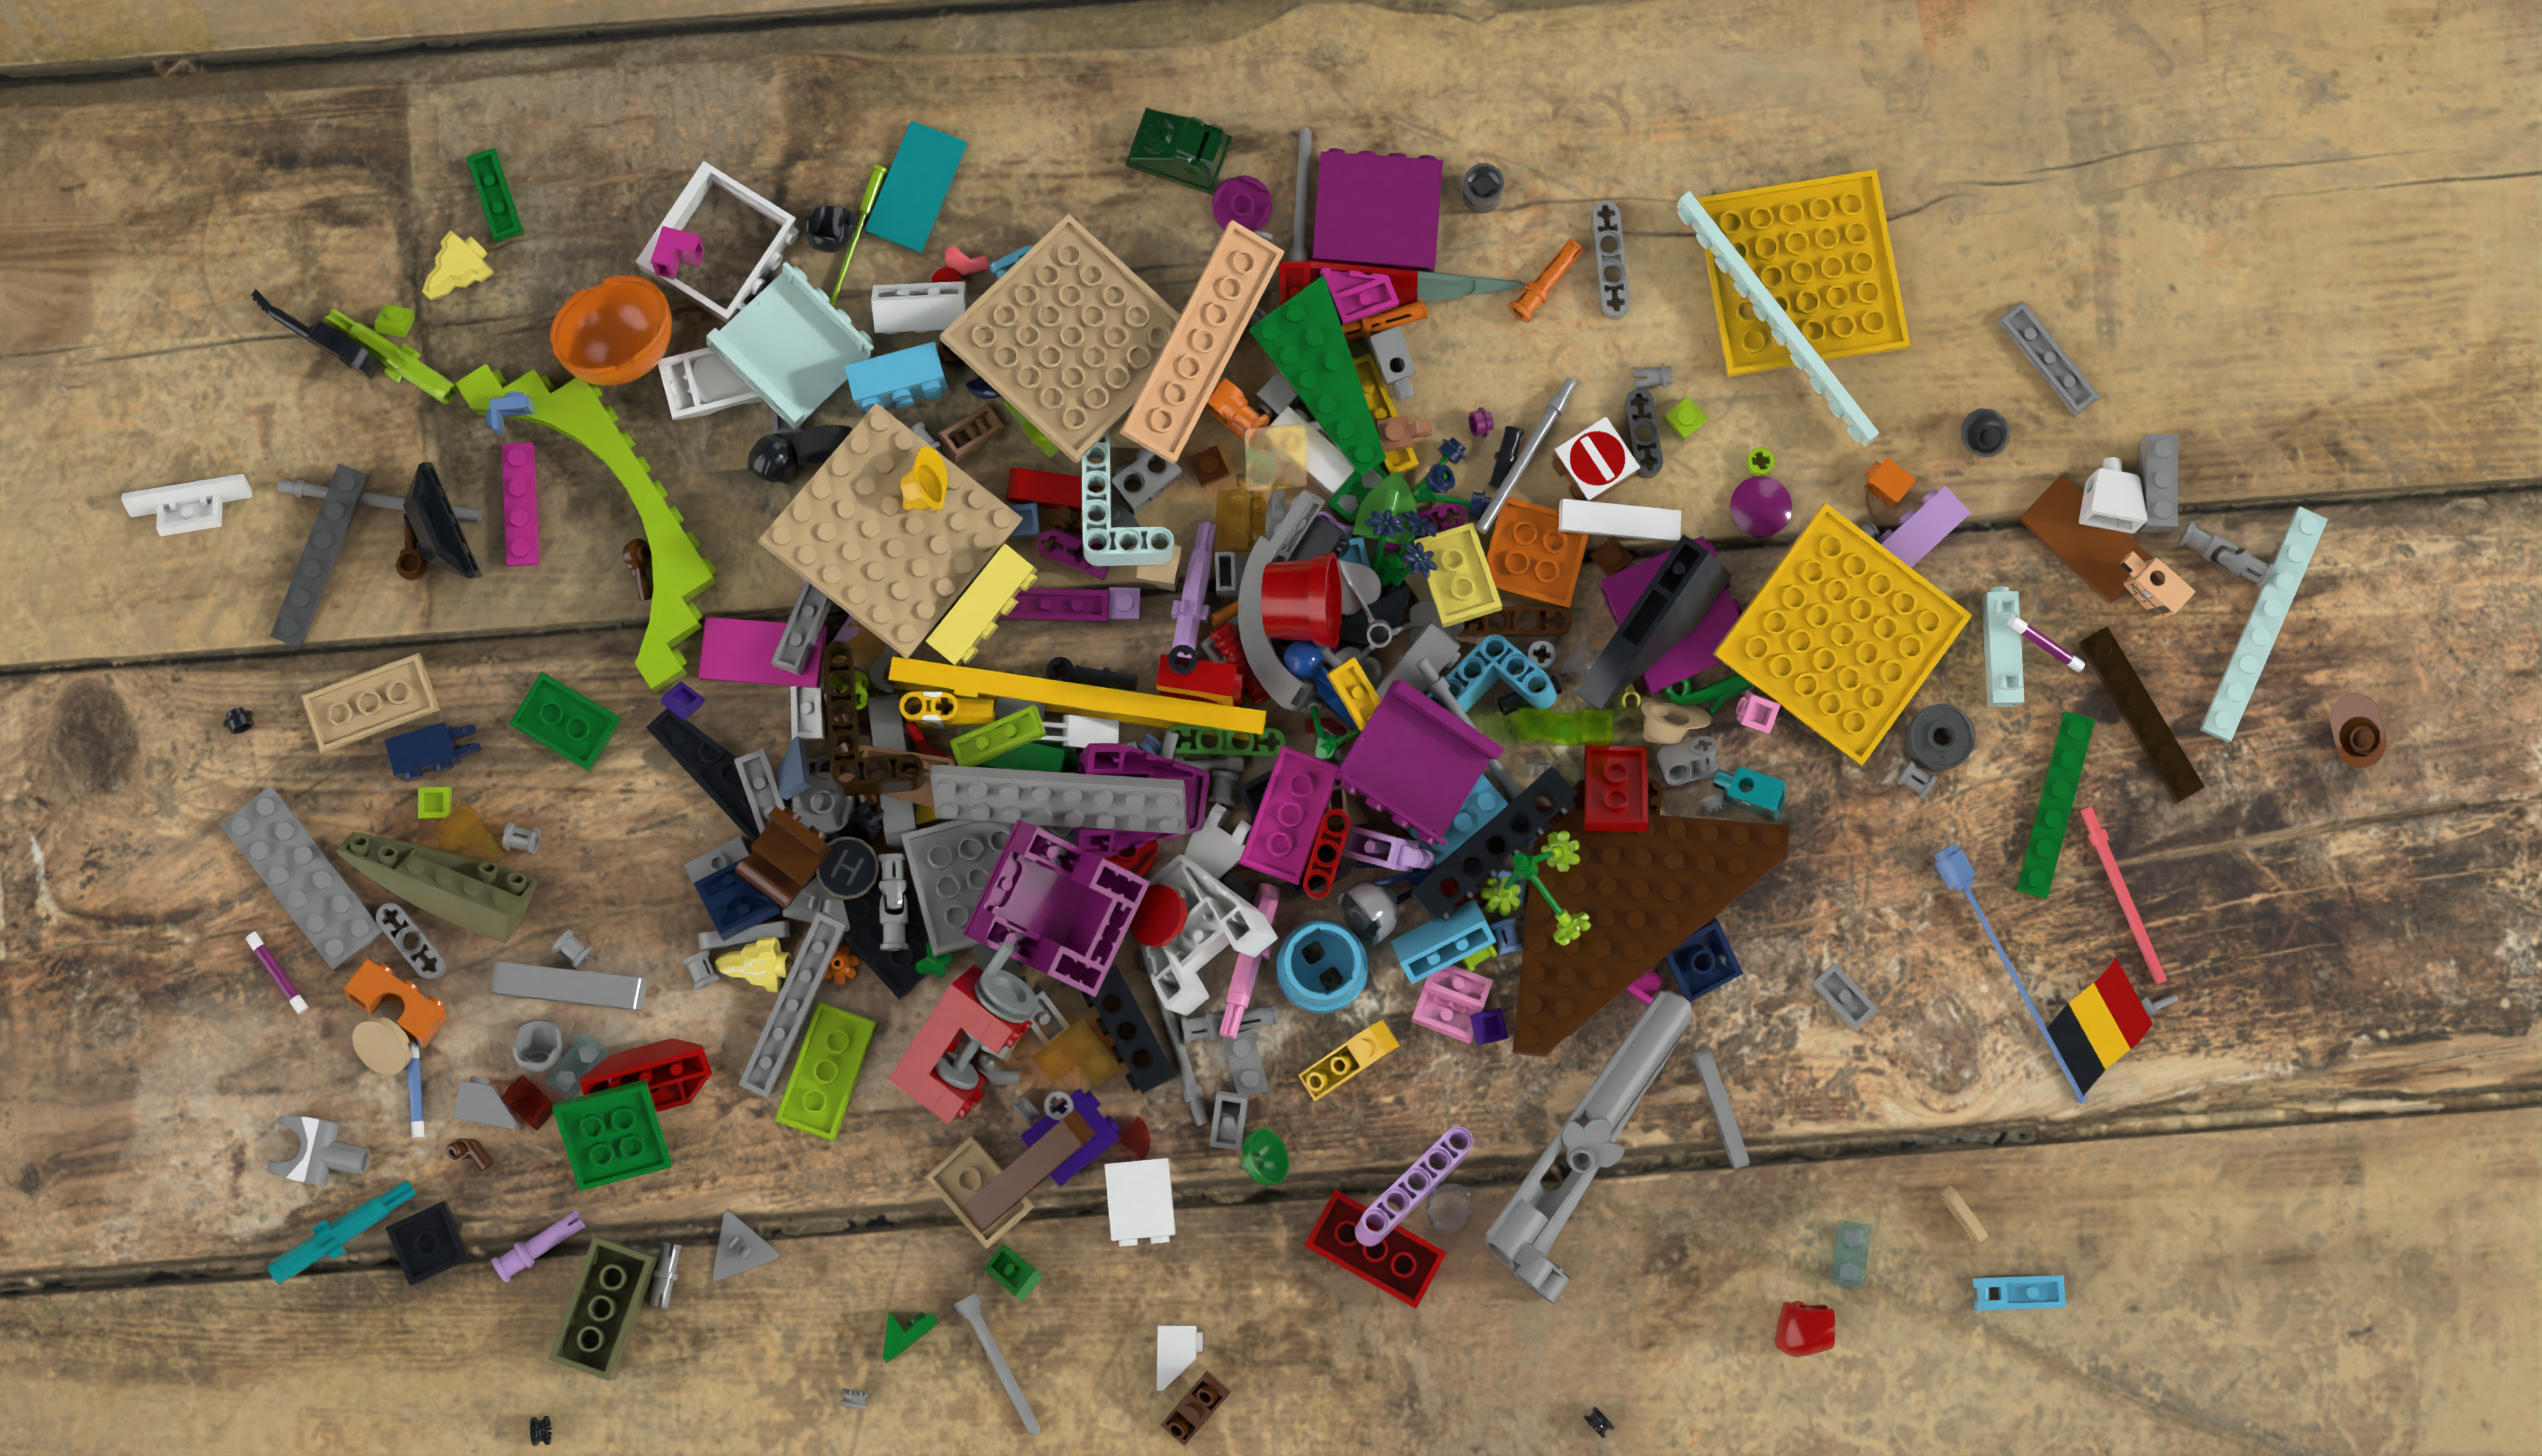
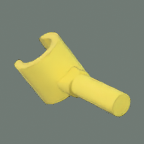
M1632 683L1625 689V693H1623L1621 696L1620 701L1622 706L1625 708V698L1629 694L1635 696L1636 707H1638L1641 702L1640 696L1638 693L1634 691V685Z

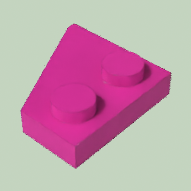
M1323 268L1319 272L1320 276L1324 275L1341 327L1399 305V300L1388 275L1376 273L1366 275L1359 271H1349L1347 273L1331 271V268Z

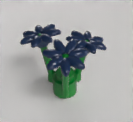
M1387 509L1383 515L1378 511H1371L1373 518L1367 519L1365 524L1374 526L1373 534H1380L1375 560L1370 568L1378 575L1381 585L1385 587L1400 586L1407 575L1410 573L1415 574L1419 570L1424 577L1429 578L1430 570L1435 571L1438 569L1437 565L1430 560L1434 556L1433 551L1424 552L1421 542H1417L1415 547L1411 545L1416 536L1424 535L1425 532L1436 537L1435 531H1437V526L1429 523L1426 516L1419 517L1413 510L1409 511V513H1402V516L1392 517L1390 509ZM1406 518L1409 520L1406 524L1411 526L1409 536L1397 555L1390 554L1382 558L1386 537L1393 538L1394 531L1405 532V527L1400 523ZM1402 559L1409 563L1405 569L1403 568Z

